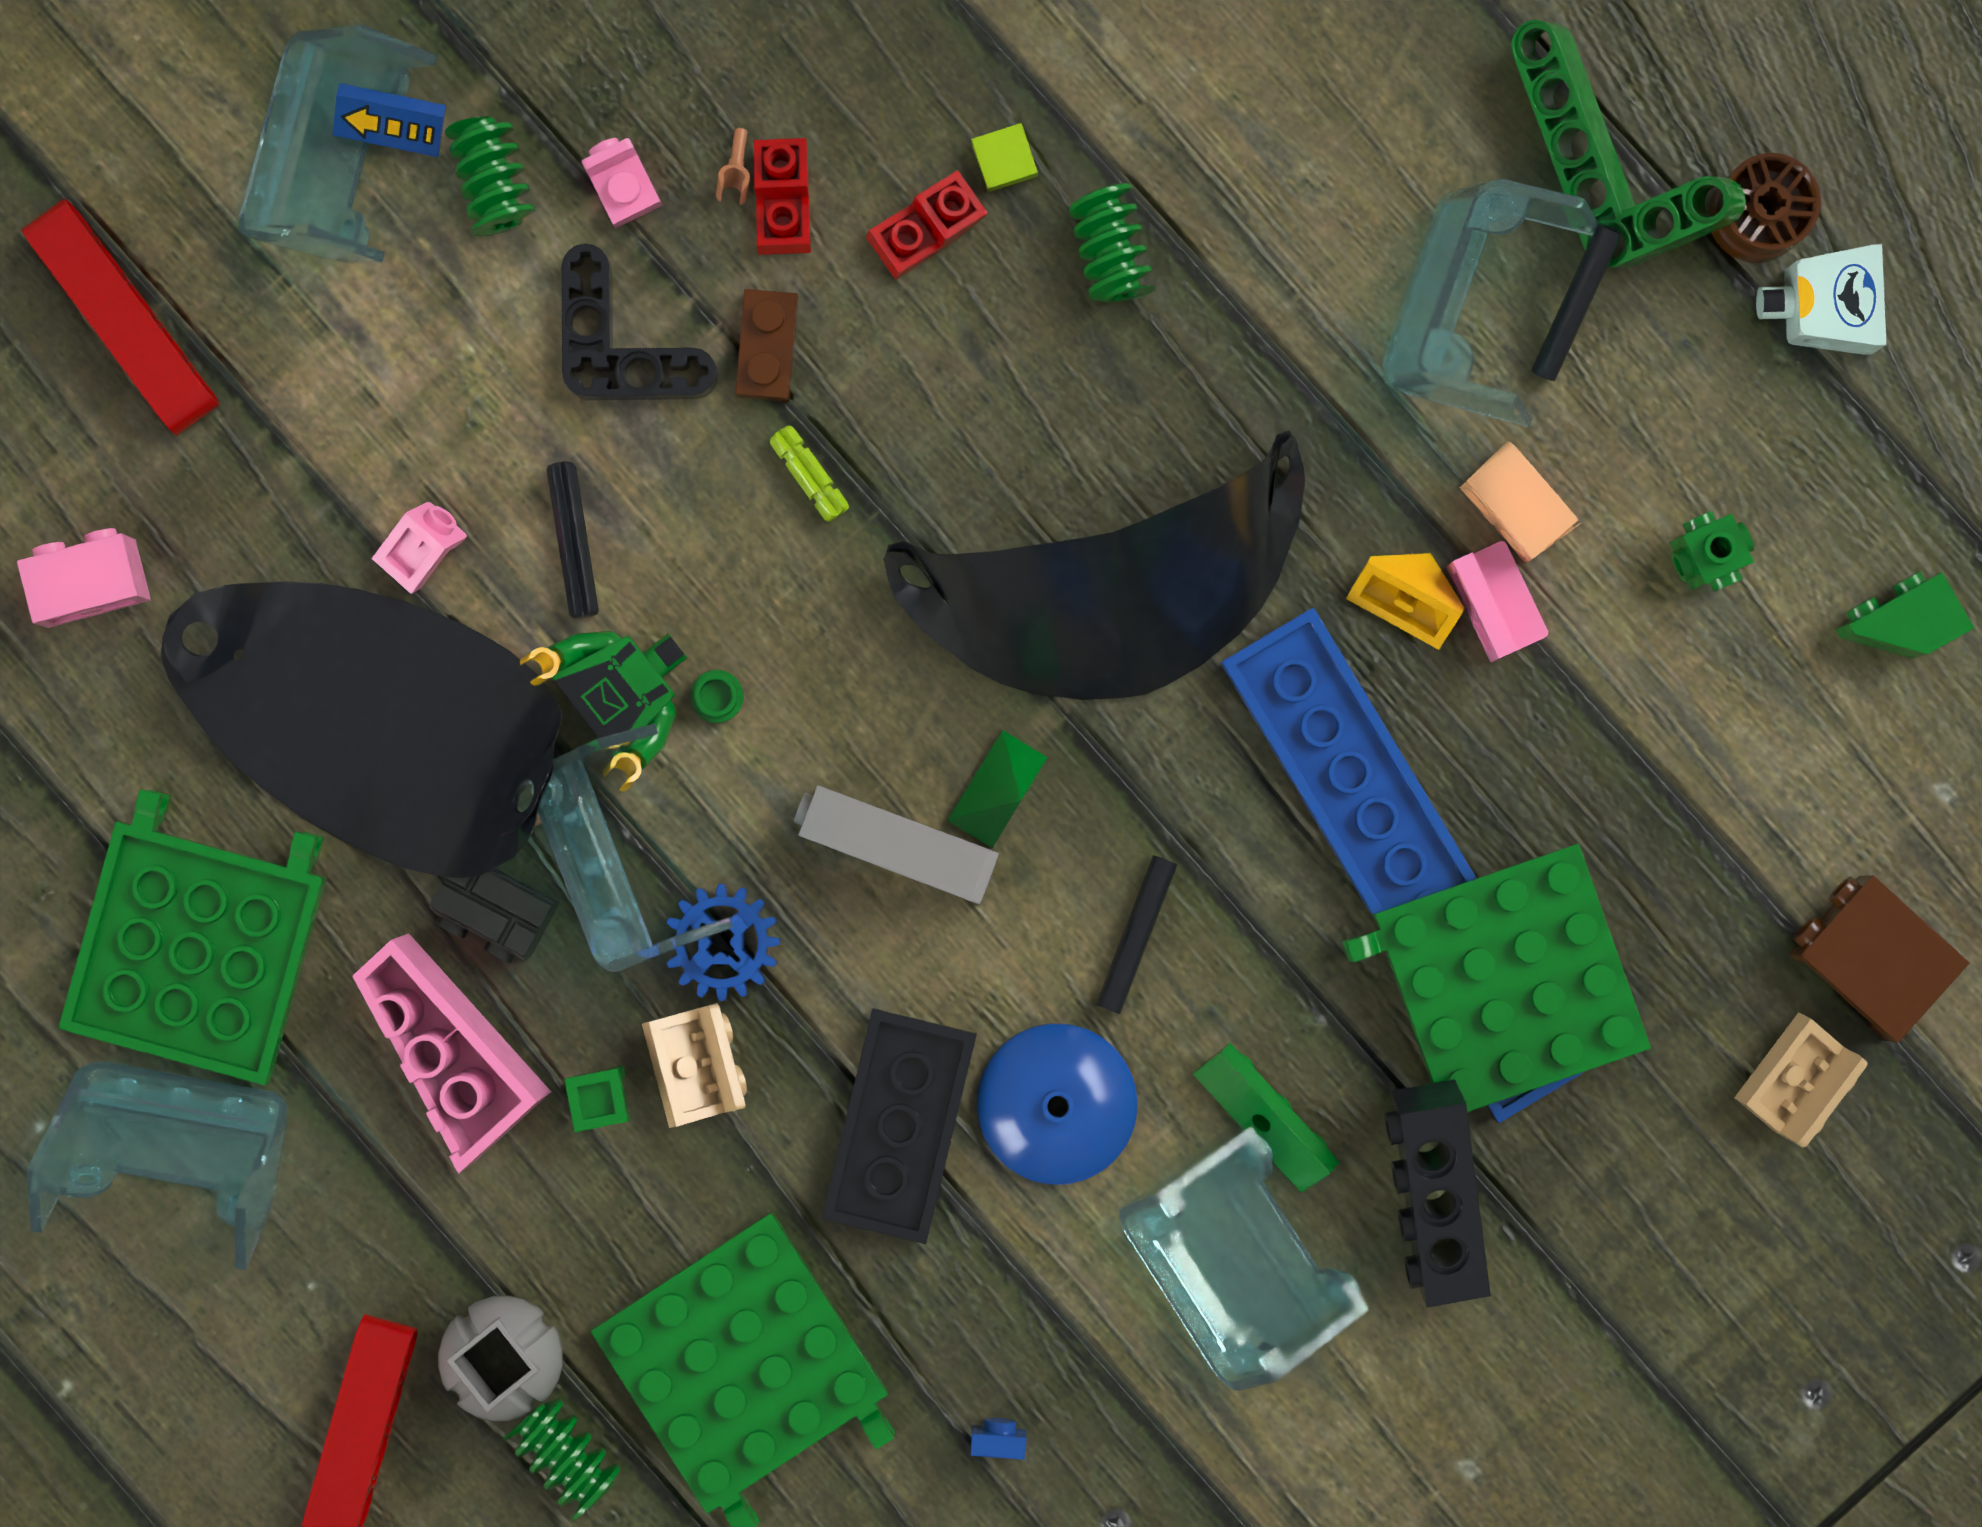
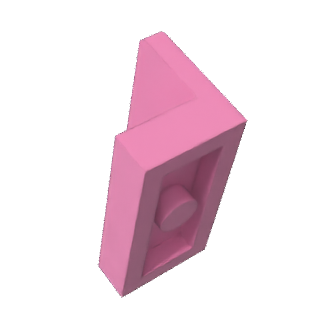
M1497 542L1474 554L1472 552L1446 566L1448 574L1490 662L1547 637L1548 630L1506 542Z

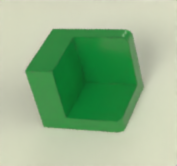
M624 1066L573 1075L564 1079L574 1132L630 1121L622 1078L626 1076Z

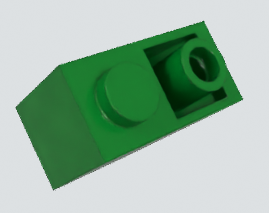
M1918 571L1894 584L1892 588L1896 595L1878 604L1875 597H1872L1846 611L1845 613L1850 621L1835 630L1841 639L1913 659L1932 653L1974 629V626L1943 572L1925 578L1922 572Z

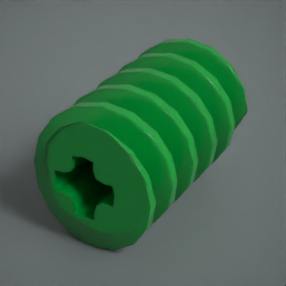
M477 116L456 121L445 129L446 136L454 140L449 148L450 153L454 159L460 161L455 167L456 175L459 179L466 181L460 189L461 195L464 199L472 201L466 208L469 219L477 222L473 225L471 232L474 236L479 237L511 230L523 222V218L536 211L533 204H519L517 198L530 191L529 185L513 183L511 179L525 170L522 163H507L506 160L507 157L519 151L518 144L501 141V137L514 130L513 124L510 122H496L495 118L488 116Z
M1129 183L1115 184L1096 189L1083 195L1069 207L1070 217L1082 220L1074 227L1075 237L1080 240H1087L1079 248V256L1084 260L1093 261L1084 268V277L1086 279L1098 281L1088 290L1089 298L1093 301L1110 303L1128 301L1143 297L1156 290V286L1140 285L1139 279L1151 273L1152 268L1150 265H1136L1134 262L1135 258L1147 252V246L1130 244L1129 238L1138 234L1143 229L1141 224L1125 223L1124 218L1138 209L1137 204L1120 202L1119 197L1133 189L1132 184Z
M558 1398L539 1405L506 1434L502 1440L505 1441L518 1435L522 1437L515 1455L521 1457L531 1452L536 1453L529 1471L533 1474L549 1468L551 1472L543 1487L546 1490L561 1484L565 1487L557 1503L562 1507L577 1501L579 1506L572 1517V1521H575L611 1489L620 1471V1467L618 1464H612L602 1469L599 1468L606 1455L605 1449L600 1447L590 1452H585L592 1434L589 1431H585L575 1436L571 1435L578 1418L575 1415H570L558 1420L556 1417L564 1403Z

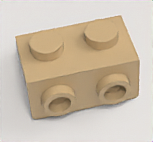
M717 1003L642 1023L669 1128L745 1108L743 1096L747 1092L746 1080L741 1068L735 1065L729 1045L733 1040L731 1024L727 1016L721 1013Z
M1798 1012L1734 1098L1774 1132L1804 1148L1820 1132L1825 1121L1846 1093L1854 1087L1858 1077L1867 1067L1868 1063L1860 1055L1843 1047L1811 1018Z

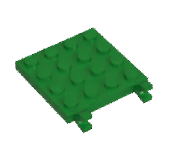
M140 789L132 824L122 821L115 822L58 1029L261 1085H268L271 1082L327 877L312 873L325 837L308 832L301 833L295 831L287 866L159 832L158 827L166 815L172 795L154 790Z
M1579 844L1570 845L1374 913L1373 917L1377 930L1342 941L1349 962L1352 961L1354 963L1383 951L1386 952L1431 1080L1427 1084L1455 1079L1466 1101L1467 1112L1651 1049Z
M773 1211L590 1331L706 1514L721 1506L731 1527H758V1524L761 1522L757 1513L741 1491L855 1416L859 1419L865 1434L875 1450L894 1439V1434H896V1431L877 1404L878 1401L888 1395V1390Z

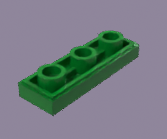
M1231 1043L1210 1057L1193 1073L1199 1082L1301 1193L1329 1175L1340 1163L1328 1149L1323 1138L1309 1129L1291 1109L1288 1100L1277 1093L1255 1070L1252 1061L1246 1055L1240 1053Z

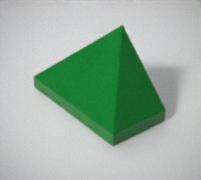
M1002 730L947 821L993 848L1048 757Z

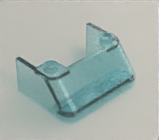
M363 24L296 33L286 45L279 65L240 211V232L244 236L264 243L343 263H382L385 252L366 246L369 238V229L365 225L364 215L352 209L369 143L332 135L339 83L405 96L409 88L408 68L434 66L437 55Z
M1505 179L1463 187L1447 193L1436 207L1383 358V372L1392 386L1404 394L1530 427L1533 417L1517 394L1468 381L1474 365V353L1469 343L1459 334L1453 333L1487 234L1504 235L1517 229L1526 219L1592 236L1598 223L1584 198Z
M655 723L597 738L553 759V774L542 796L538 810L591 953L602 968L611 972H623L733 928L728 917L652 945L585 770L586 767L657 735L658 731ZM531 781L530 787H531V795H532V798H533L534 785H533V783H532V781Z
M94 1062L83 1066L74 1075L27 1168L31 1231L42 1233L60 1195L77 1198H90L100 1195L111 1186L117 1172L219 1191L216 1197L217 1215L223 1222L235 1226V1268L246 1270L271 1211L287 1127V1105L284 1099L270 1091L111 1062Z

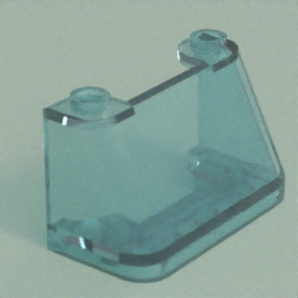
M1252 1126L1232 1135L1136 1197L1119 1211L1121 1226L1208 1364L1226 1386L1239 1391L1278 1381L1369 1310L1361 1298L1358 1283L1349 1273L1338 1271L1334 1268L1319 1270L1265 1186L1263 1180L1269 1177L1273 1170V1153L1268 1143L1256 1134Z

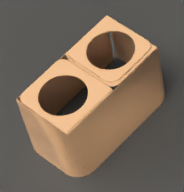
M1509 441L1459 487L1489 523L1494 525L1499 534L1525 563L1531 561L1573 530L1575 527L1572 525L1579 520L1524 455Z

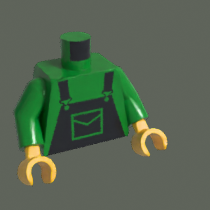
M610 630L578 633L548 648H536L521 658L520 664L522 665L529 660H534L540 664L542 675L530 681L534 686L540 685L550 678L555 681L614 756L605 766L603 776L605 777L614 768L621 769L626 774L627 781L619 789L625 792L639 778L641 770L665 747L676 717L675 706L671 701L676 694L663 677L688 658L669 633L642 652L631 636L628 635L622 638L619 634Z

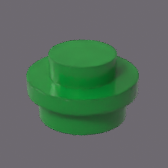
M710 670L701 674L693 683L690 701L696 714L705 721L724 723L733 719L741 710L744 702V692L738 679L731 673L723 670Z

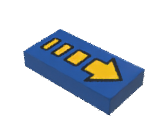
M339 83L336 94L332 135L438 157L442 142L446 105Z

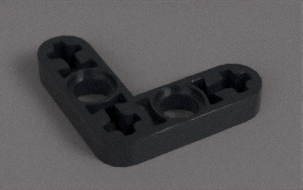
M579 244L568 250L563 258L561 267L562 375L564 383L575 396L584 400L698 399L707 396L713 391L719 376L717 366L712 357L702 349L693 347L613 348L611 263L603 250L592 244ZM584 257H591L595 266L601 267L600 272H595L591 275V291L594 295L602 292L601 300L589 296L578 297L572 300L573 292L584 295L583 280L578 273L573 272L574 267L582 266ZM585 308L597 310L602 317L600 329L591 336H581L573 328V319L576 313ZM671 359L670 368L672 371L687 370L690 361L698 360L701 369L708 370V376L700 377L698 386L690 387L685 377H670L672 388H663L666 374L662 360ZM618 360L615 371L619 384L618 389H610L612 381L609 377L594 378L590 388H584L581 380L574 378V372L583 370L584 362L591 361L597 371H612L609 361ZM646 360L654 365L656 371L655 379L649 386L635 388L628 384L626 371L634 361Z

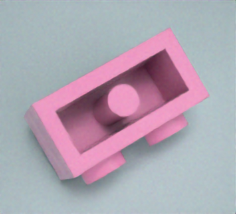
M115 528L102 529L84 535L85 543L65 548L64 542L44 544L32 549L33 557L18 560L17 564L32 623L50 628L151 601L136 539L122 533L117 534Z

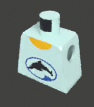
M1874 244L1795 261L1785 269L1784 286L1759 287L1756 297L1758 318L1786 319L1787 341L1792 345L1863 355L1875 353L1886 346L1882 244Z

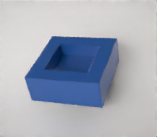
M985 1418L983 1426L972 1425L971 1456L1025 1460L1026 1429L1016 1428L1015 1420Z

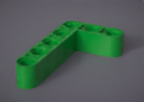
M1535 19L1526 21L1517 28L1511 43L1512 54L1585 251L1598 223L1611 226L1623 233L1625 246L1620 256L1617 258L1612 256L1607 268L1632 267L1726 227L1739 219L1746 203L1745 193L1740 184L1724 177H1700L1635 205L1572 34L1561 24ZM1547 32L1551 40L1550 51L1544 58L1539 59L1535 51L1536 41L1541 34ZM1564 81L1569 88V98L1565 106L1558 109L1553 99L1554 90L1558 84ZM1583 131L1587 137L1588 146L1584 155L1578 159L1572 152L1571 144L1574 136L1578 132ZM1600 180L1606 188V198L1600 207L1595 208L1590 201L1589 194L1593 184ZM1717 187L1723 194L1724 202L1719 213L1712 216L1705 208V198L1709 190ZM1666 208L1671 212L1674 224L1671 232L1666 237H1662L1657 231L1656 219L1659 213Z

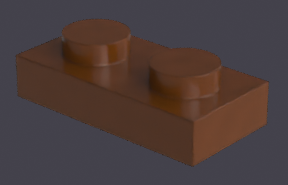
M744 289L735 392L737 397L790 402L799 298L797 293Z

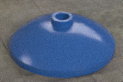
M1062 1023L1044 1024L1018 1033L995 1052L981 1077L977 1097V1112L981 1131L987 1144L1005 1166L1018 1175L1035 1182L1064 1185L1095 1176L1111 1165L1121 1154L1135 1126L1137 1093L1129 1067L1119 1052L1104 1038L1090 1030L1075 1025ZM1054 1096H1062L1068 1101V1110L1062 1116H1054L1047 1109L1049 1100Z

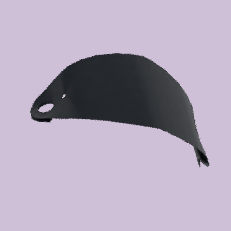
M1288 430L1277 434L1266 458L1245 473L1215 489L1114 532L1032 546L961 554L930 553L905 541L889 544L883 559L889 585L897 602L925 634L955 655L969 668L1000 684L1032 694L1079 700L1113 699L1146 695L1202 666L1235 639L1262 609L1279 580L1286 556L1299 525L1305 487L1304 466L1297 440ZM1287 456L1289 459V469L1286 477L1274 488L1278 461ZM904 565L917 567L929 580L930 587L923 588L906 581L901 574V567ZM944 595H946L949 599L950 605L945 601L946 599Z
M284 581L224 585L195 593L169 615L165 632L162 636L161 659L173 688L211 741L230 761L262 789L300 817L338 839L375 857L402 868L441 877L466 878L483 875L514 858L530 838L536 824L542 796L553 774L554 745L562 722V711L553 692L545 682L537 686L530 683L539 675L525 663L521 665L520 659L510 650L464 624L409 602L359 589L324 583ZM204 622L216 630L218 643L213 651L208 654L198 655L189 651L184 646L182 634L189 624ZM238 649H242L244 651L243 657L236 660L234 658L235 652ZM532 781L534 785L532 801L525 811L520 812L518 811L519 795L525 791Z

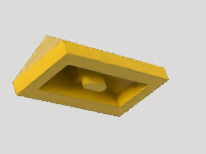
M1431 553L1370 556L1346 597L1352 603L1438 650L1465 608Z

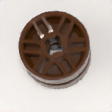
M1764 153L1745 160L1727 177L1740 184L1746 200L1744 211L1738 220L1712 232V235L1726 253L1744 262L1765 263L1783 256L1811 232L1818 220L1821 209V195L1814 176L1801 162L1780 153ZM1718 188L1715 190L1709 205L1708 213L1712 216L1719 213L1723 207V194Z

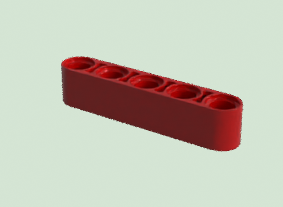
M66 198L60 200L21 229L33 249L155 413L174 435L179 436L221 405L205 380L97 235Z
M364 1314L354 1337L301 1527L365 1526L413 1356L418 1328Z

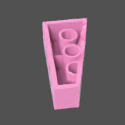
M409 933L390 940L352 976L385 1038L391 1040L402 1061L400 1066L409 1083L413 1082L428 1109L426 1114L436 1132L439 1131L448 1146L452 1154L449 1157L458 1174L475 1163L551 1093L549 1088Z

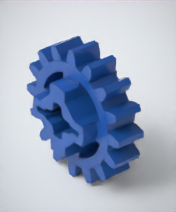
M718 884L716 897L710 898L704 888H699L696 890L699 903L693 905L686 900H681L678 905L685 914L682 920L678 918H668L667 924L677 930L675 938L663 940V946L676 948L677 956L667 962L668 968L682 966L685 972L681 976L679 983L684 986L693 980L699 982L697 987V996L704 997L711 987L716 988L719 1001L727 1000L729 987H734L741 997L748 995L746 981L751 979L755 983L763 985L766 979L760 971L762 965L772 967L777 965L778 961L767 953L769 947L780 945L781 939L768 936L767 929L774 926L778 921L776 917L762 919L759 913L766 903L763 899H759L751 905L746 903L748 889L740 887L734 898L728 897L726 884ZM716 906H729L739 911L728 921H716L705 910ZM705 924L711 930L715 929L719 933H725L728 930L732 931L734 936L731 938L730 944L734 948L733 952L740 960L735 955H730L725 951L719 952L716 955L711 951L715 941L710 936L711 932L705 927ZM753 925L758 937V947L754 959L746 950V933ZM691 926L698 934V952L692 959L687 948V937ZM716 964H729L739 975L722 979L711 977L706 973Z

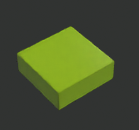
M1022 123L971 139L987 193L1038 177V171Z

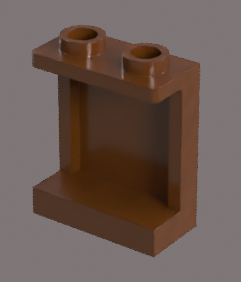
M1874 875L1859 876L1856 879L1850 876L1840 883L1830 895L1829 900L1833 905L1820 919L1816 916L1811 917L1796 932L1793 940L1798 944L1791 950L1789 955L1797 962H1804L1870 1021L1871 1023L1868 1027L1883 1041L1899 1043L1970 962Z

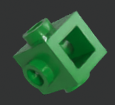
M1712 511L1682 524L1686 534L1669 542L1673 549L1671 558L1680 578L1688 582L1691 590L1707 583L1710 584L1713 592L1742 580L1743 577L1739 569L1754 563L1750 552L1754 551V543L1750 532L1744 523H1736L1732 513L1716 520ZM1713 540H1715L1723 558L1715 557L1712 554L1710 545Z

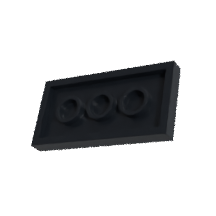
M872 1009L821 1219L914 1242L927 1243L977 1033L880 1009Z

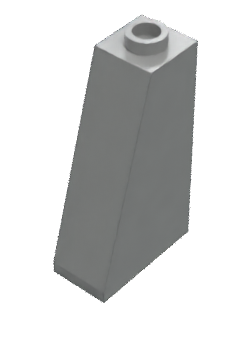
M817 785L814 795L804 793L794 818V823L802 825L798 836L979 905L999 857L998 852Z

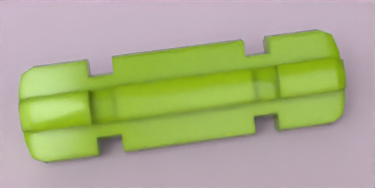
M789 425L776 432L769 439L772 448L780 459L785 458L787 460L785 463L786 467L810 500L815 499L816 503L814 505L824 520L831 522L844 514L849 508L848 502L838 488L833 489L831 487L833 481L810 449L803 448L804 442L794 427Z

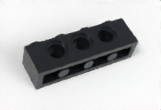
M1455 1079L1392 1090L1390 1092L1393 1111L1384 1113L1390 1145L1398 1144L1400 1160L1391 1161V1169L1397 1194H1405L1406 1208L1398 1209V1220L1404 1242L1411 1241L1413 1255L1404 1257L1410 1289H1420L1427 1308L1489 1297L1491 1293L1466 1101ZM1439 1142V1144L1430 1151H1419L1420 1148L1426 1143ZM1434 1191H1445L1436 1199H1426ZM1441 1239H1451L1443 1246L1433 1247Z

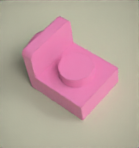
M617 138L602 141L590 149L589 157L581 161L615 229L663 206L630 138L620 142Z
M426 502L403 515L372 559L412 594L422 588L446 554L461 545L467 535L457 526L456 520L448 511L434 506L430 502Z

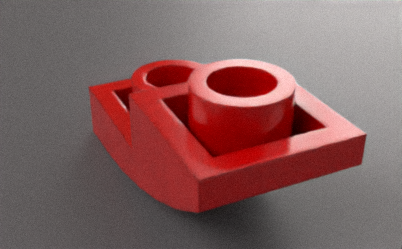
M807 139L754 140V189L756 195L758 255L811 253Z
M957 170L915 196L912 204L870 229L866 239L894 279L897 280L955 241L984 219L988 212Z

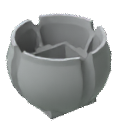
M491 1296L478 1300L468 1306L469 1314L467 1316L457 1315L450 1322L442 1336L438 1352V1369L446 1391L452 1390L459 1395L457 1405L477 1418L489 1421H510L524 1417L533 1411V1402L535 1400L544 1402L552 1394L560 1379L563 1367V1346L559 1332L555 1325L547 1326L543 1322L544 1312L538 1306L525 1299L513 1296ZM496 1327L530 1368L529 1371L498 1396L492 1392L463 1355Z

